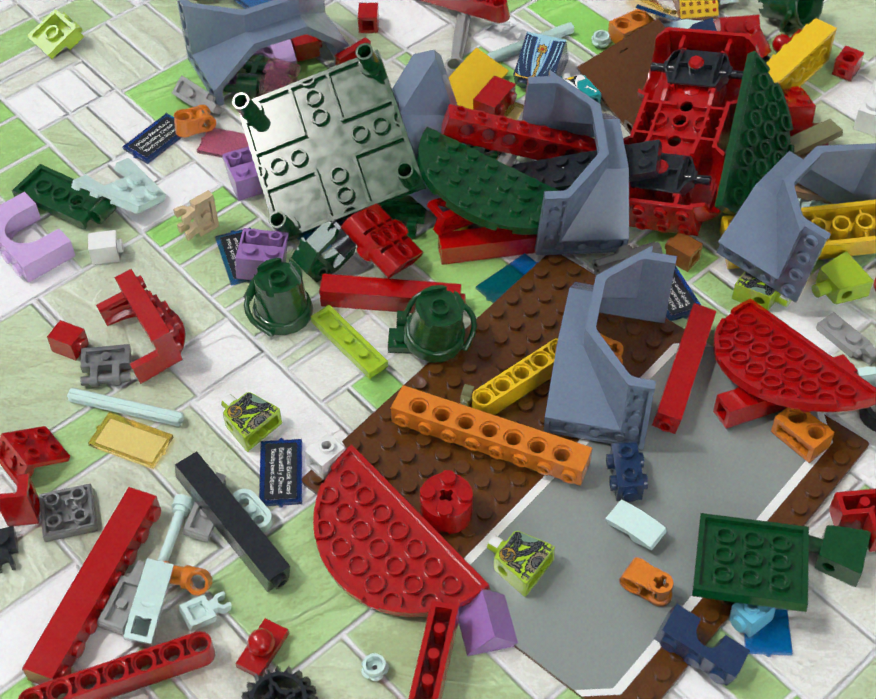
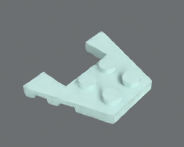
M130 158L116 162L114 170L125 176L122 179L115 180L104 186L88 175H84L74 179L71 187L78 191L80 188L90 191V196L95 198L103 196L111 199V204L136 214L164 202L166 196Z

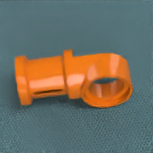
M174 565L169 584L179 585L181 589H185L193 595L204 594L213 583L212 576L207 570L191 565H186L185 567ZM193 576H202L205 580V587L202 589L195 587Z

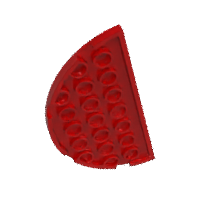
M749 299L731 309V314L726 318H722L718 323L714 336V355L724 374L748 394L780 406L798 409L802 412H842L869 408L876 405V388L754 300Z
M352 444L335 460L324 483H321L316 497L313 528L317 548L326 569L338 586L359 603L382 613L403 617H426L429 613L431 600L459 605L460 608L470 603L482 590L490 589L489 584Z

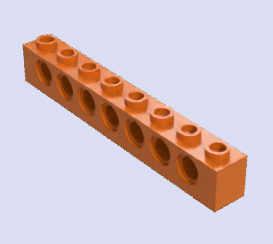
M404 385L391 406V420L400 427L414 429L423 435H431L447 443H455L471 451L488 454L494 459H502L518 467H526L542 475L559 478L569 484L581 486L591 463L592 447Z

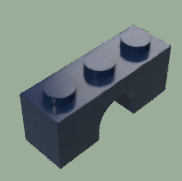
M676 604L667 613L654 640L659 642L660 646L666 651L674 652L684 658V661L689 666L699 668L707 673L712 681L727 686L737 678L750 650L727 635L721 638L714 647L703 645L696 634L701 618Z

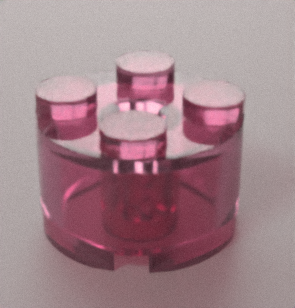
M271 57L263 70L266 75L265 79L260 81V95L299 81L297 77L300 72V65Z

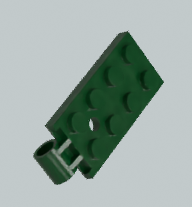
M39 164L12 190L14 197L25 192L36 203L38 208L83 229L88 227L87 222L90 219L97 224H102L116 210V205L110 203L111 199L103 196L95 198L90 196V191L80 188L78 191L71 188L73 178L42 164Z

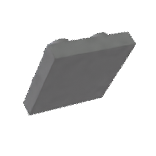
M91 483L39 494L42 534L45 542L98 531Z

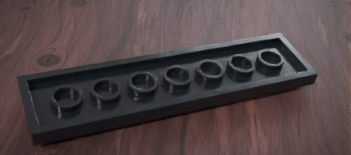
M660 139L624 145L629 167V182L658 178L662 152ZM597 150L513 164L511 168H515L550 187L563 191L573 184L596 157Z

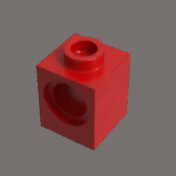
M845 45L835 60L832 75L851 82L861 67L865 52Z

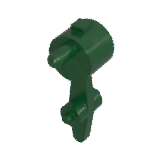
M258 54L255 61H247L243 65L246 73H238L236 85L227 84L223 91L236 94L243 92L251 99L261 96L264 93V81H262L261 75H267L268 71L271 72V66H268V62H264L265 55Z

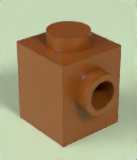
M678 233L674 238H669L665 244L666 255L677 256L675 266L686 272L700 260L703 243L691 236Z

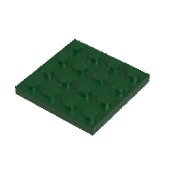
M706 513L700 514L692 591L693 597L807 612L809 527Z

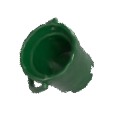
M758 0V2L763 3V9H759L762 17L782 21L779 26V31L782 33L789 32L795 27L803 29L806 24H810L815 18L819 19L824 5V0Z
M281 258L266 260L257 267V274H254V278L251 279L243 296L245 299V315L250 323L270 337L296 333L304 328L311 320L313 305L309 293L305 291L299 266L292 260H289V263L282 262ZM254 295H255L254 302H253V307H252V313H251V310H250V306H249V305H250V301H252V299H253V297H254Z
M432 285L415 294L408 302L401 316V319L406 322L403 335L404 342L409 351L419 359L431 363L445 362L454 358L461 350L468 351L477 330L476 316L472 309L464 303L458 292L454 290V293H452L444 285ZM415 304L414 311L411 314H409L413 305ZM464 310L471 320V330L466 342L463 322Z

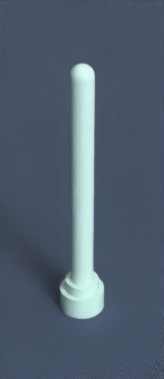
M178 494L173 500L172 512L174 516L157 561L164 562L170 559L183 519L190 514L195 503L187 495Z

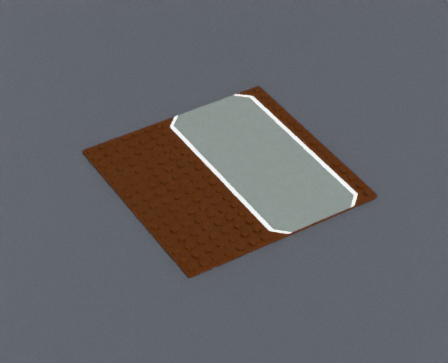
M562 254L546 255L476 319L477 330L468 351L461 350L454 358L445 362H428L404 386L460 404L465 384L474 386L473 391H475L545 344L558 339L569 288L574 282L594 285L596 275ZM600 312L596 329L602 335L619 341L623 345L624 350L621 358L623 359V366L628 373L637 378L656 381L644 450L638 449L644 455L642 474H647L648 489H644L642 500L627 502L666 527V534L652 550L631 541L628 534L608 525L605 519L620 502L616 501L615 491H610L609 476H612L611 469L607 470L606 454H610L611 444L553 434L593 448L591 463L581 486L569 484L559 478L542 475L535 470L518 467L502 459H494L488 454L471 451L464 446L447 443L440 438L423 435L414 429L398 426L391 420V406L400 389L342 441L346 449L352 444L420 515V488L430 477L440 474L445 470H451L467 480L473 491V513L470 523L458 533L449 534V532L440 531L439 534L489 584L490 591L505 595L518 640L514 647L581 699H662L689 667L684 658L674 652L666 651L660 646L659 642L654 640L667 613L676 604H679L701 618L696 634L699 641L705 646L730 617L732 605L736 602L692 596L701 513L804 526L869 446V442L825 414L814 411L810 413L822 423L827 424L835 433L830 447L810 463L771 432L774 418L783 410L726 429L713 412L717 394L739 388V386L732 382L721 370L714 355V347L706 343L676 434L664 432L659 428L651 426L684 328L667 318L665 323ZM471 324L465 329V342L469 336ZM551 378L495 416L544 431ZM311 469L302 477V483L317 495L321 483H324L325 480L320 478ZM514 531H520L555 546L554 561L526 597L521 595L495 572V553L487 549V544L493 535L507 541ZM633 558L644 559L650 565L671 575L674 584L672 599L668 605H653L644 598L628 592L621 586L619 579Z

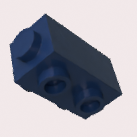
M637 442L611 444L610 454H606L607 470L611 469L612 476H609L610 491H615L616 501L633 502L642 500L644 489H648L647 474H642V468H644L643 452H639Z

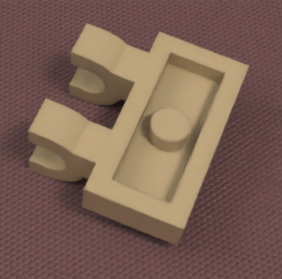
M209 190L191 199L190 206L183 205L173 209L177 218L181 216L182 220L181 223L177 224L178 231L180 233L184 232L188 241L196 234L203 236L219 227L214 196Z

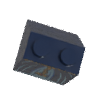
M527 32L513 73L515 84L521 88H526L528 77L548 76L549 70L561 76L569 59L567 41Z

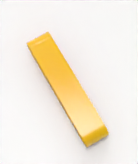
M558 339L545 344L477 388L472 395V408L496 415L552 377Z

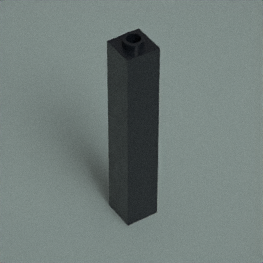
M196 451L176 463L175 477L264 589L269 592L273 588L279 589L284 586L289 580L290 565L200 454Z

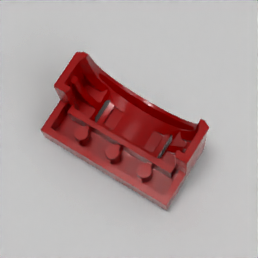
M129 269L114 277L121 292L96 306L107 326L132 317H137L156 349L130 363L139 383L142 384L183 360L181 352L184 348L186 333L180 317L169 308L165 300L161 302L157 294L152 295L150 290H144L147 286L142 276L136 277L133 270Z

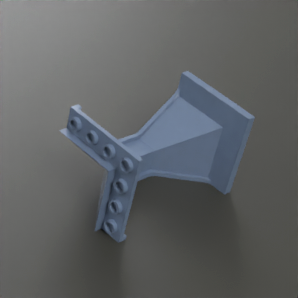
M177 0L188 60L207 91L216 98L214 103L219 106L225 104L223 97L224 87L250 57L261 48L305 34L322 40L333 54L334 59L335 54L350 46L326 14L324 0H272L247 9L226 8L192 3L189 0Z
M549 70L548 76L528 77L522 120L531 124L544 125L549 128L595 138L597 148L596 157L568 189L563 191H544L535 243V254L615 253L619 247L628 245L629 167L620 119L610 114L602 113L601 105L551 70Z
M876 143L816 146L804 159L789 151L755 185L718 241L720 245L717 253L796 303L831 233L803 216L794 186L799 183L833 204L876 200Z
M653 246L596 275L594 285L574 282L569 288L554 359L544 420V432L609 444L637 442L638 449L644 450L656 381L630 375L597 331L596 325L599 312L665 323L677 256L653 253Z

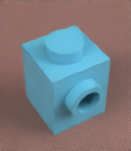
M735 603L732 605L729 621H731L732 626L738 632L744 633L750 639L773 621L775 608Z

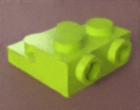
M56 9L27 35L51 59L65 46L71 50L84 36L81 33L83 29L75 21L71 23L73 20L65 12L61 14Z

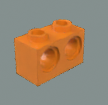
M640 7L609 21V37L616 44L655 21V19Z
M788 407L774 418L771 432L808 463L812 462L830 447L835 433L827 424L822 423L810 412H802Z

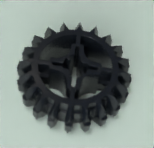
M278 665L275 668V672L272 673L266 668L264 671L265 676L263 677L255 674L254 679L256 683L247 682L246 687L248 691L242 692L241 696L242 699H261L270 691L265 699H275V697L278 699H318L315 696L317 693L314 685H311V680L308 676L303 678L300 670L293 674L290 666L284 672H281V668Z

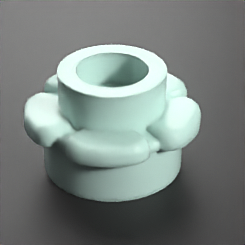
M605 30L595 31L591 38L592 44L597 48H604L611 42L609 33Z
M369 654L362 661L363 668L361 673L366 679L370 678L372 681H379L383 678L384 674L388 673V663L385 662L384 657L380 654Z

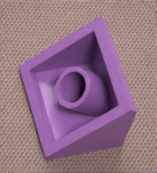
M484 589L470 603L459 608V625L467 656L514 647V644L518 643L504 594Z

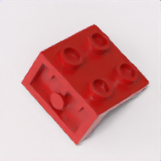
M46 426L1 434L0 465L16 485L18 474H29L32 477L36 467L68 462L70 459V455Z

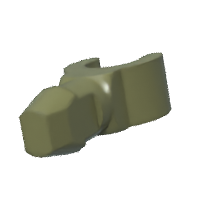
M464 385L460 404L469 407L472 402L474 386Z

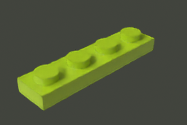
M330 305L311 316V322L369 379L388 367V360Z

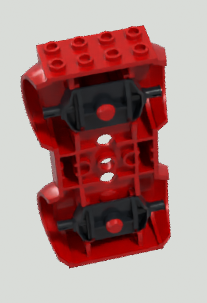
M666 27L656 36L652 63L643 90L638 89L637 91L638 99L642 103L630 136L623 138L624 145L660 139L662 152L658 178L629 182V227H635L640 230H656L662 233L670 232L698 236L702 222L713 219L722 213V211L715 207L747 54L755 51L760 56L757 43L752 39L751 34ZM690 103L693 105L690 111L685 112L680 109L684 104ZM680 120L686 121V122H685L684 124H682V125H676V124H675V123L679 122ZM673 138L681 139V143L677 146L668 144L669 140Z

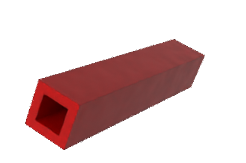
M485 227L450 231L438 236L441 265L535 253L537 234H512V230L498 227L496 231Z
M323 274L319 289L320 303L324 307L330 305L337 308L390 312L404 311L408 302L415 294L432 285L447 286V290L452 293L455 290L460 294L464 303L466 294L462 293V284L335 274ZM415 304L413 305L410 313L414 311Z
M696 303L693 304L651 426L659 428L664 432L676 434L709 337L716 310Z
M844 354L833 357L857 374L858 370ZM739 387L717 394L713 412L727 429L784 410L787 407L760 399L752 394H748Z

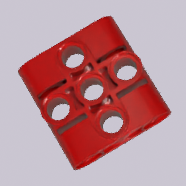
M378 203L353 214L340 227L358 246L357 252L360 257L366 261L373 262L388 279L414 264L424 253L407 236L408 230L406 226L398 220H392Z

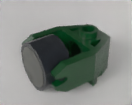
M335 220L322 224L307 240L302 237L299 246L291 257L315 282L322 280L323 274H333L338 271L354 255L356 244L340 228L341 226ZM331 245L333 248L323 256L322 253Z

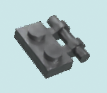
M130 344L81 348L82 373H90V376L80 377L81 386L91 385L93 388L100 387V384L113 383V385H121L122 382L131 381L130 372L121 373V369H131ZM112 370V374L99 375L100 371Z

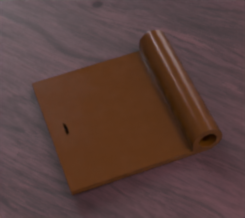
M659 19L577 66L579 73L585 75L600 91L602 101L615 117L620 119V123L629 134H631L642 103L638 99L637 91L638 89L643 90L652 63L656 36L666 28ZM686 103L683 106H681L680 109L683 110L691 104Z

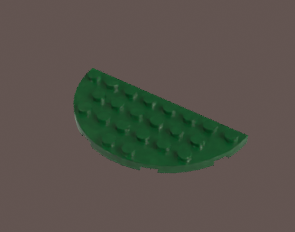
M755 51L747 54L715 202L717 209L731 216L737 214L755 185L789 151L794 153L795 150L790 139V131L793 130V125L784 93L778 82L774 83L768 73L770 71L769 66Z
M426 127L421 136L417 158L420 174L433 195L438 194L446 202V207L466 220L496 231L498 227L512 230V234L533 235L538 233L544 191L559 190L480 153L476 149L470 148L455 139L443 135L437 130Z

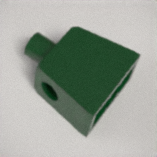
M827 525L822 538L809 535V552L817 554L816 570L856 587L862 575L871 532Z

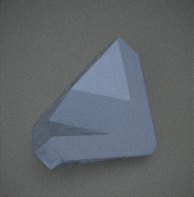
M436 50L413 54L392 88L416 159L418 158L419 142L426 127L441 133V124L448 105L458 106L442 56ZM425 184L426 189L410 195L431 212L427 207L428 201L440 198L438 194L433 195ZM438 206L443 212L449 210V208Z

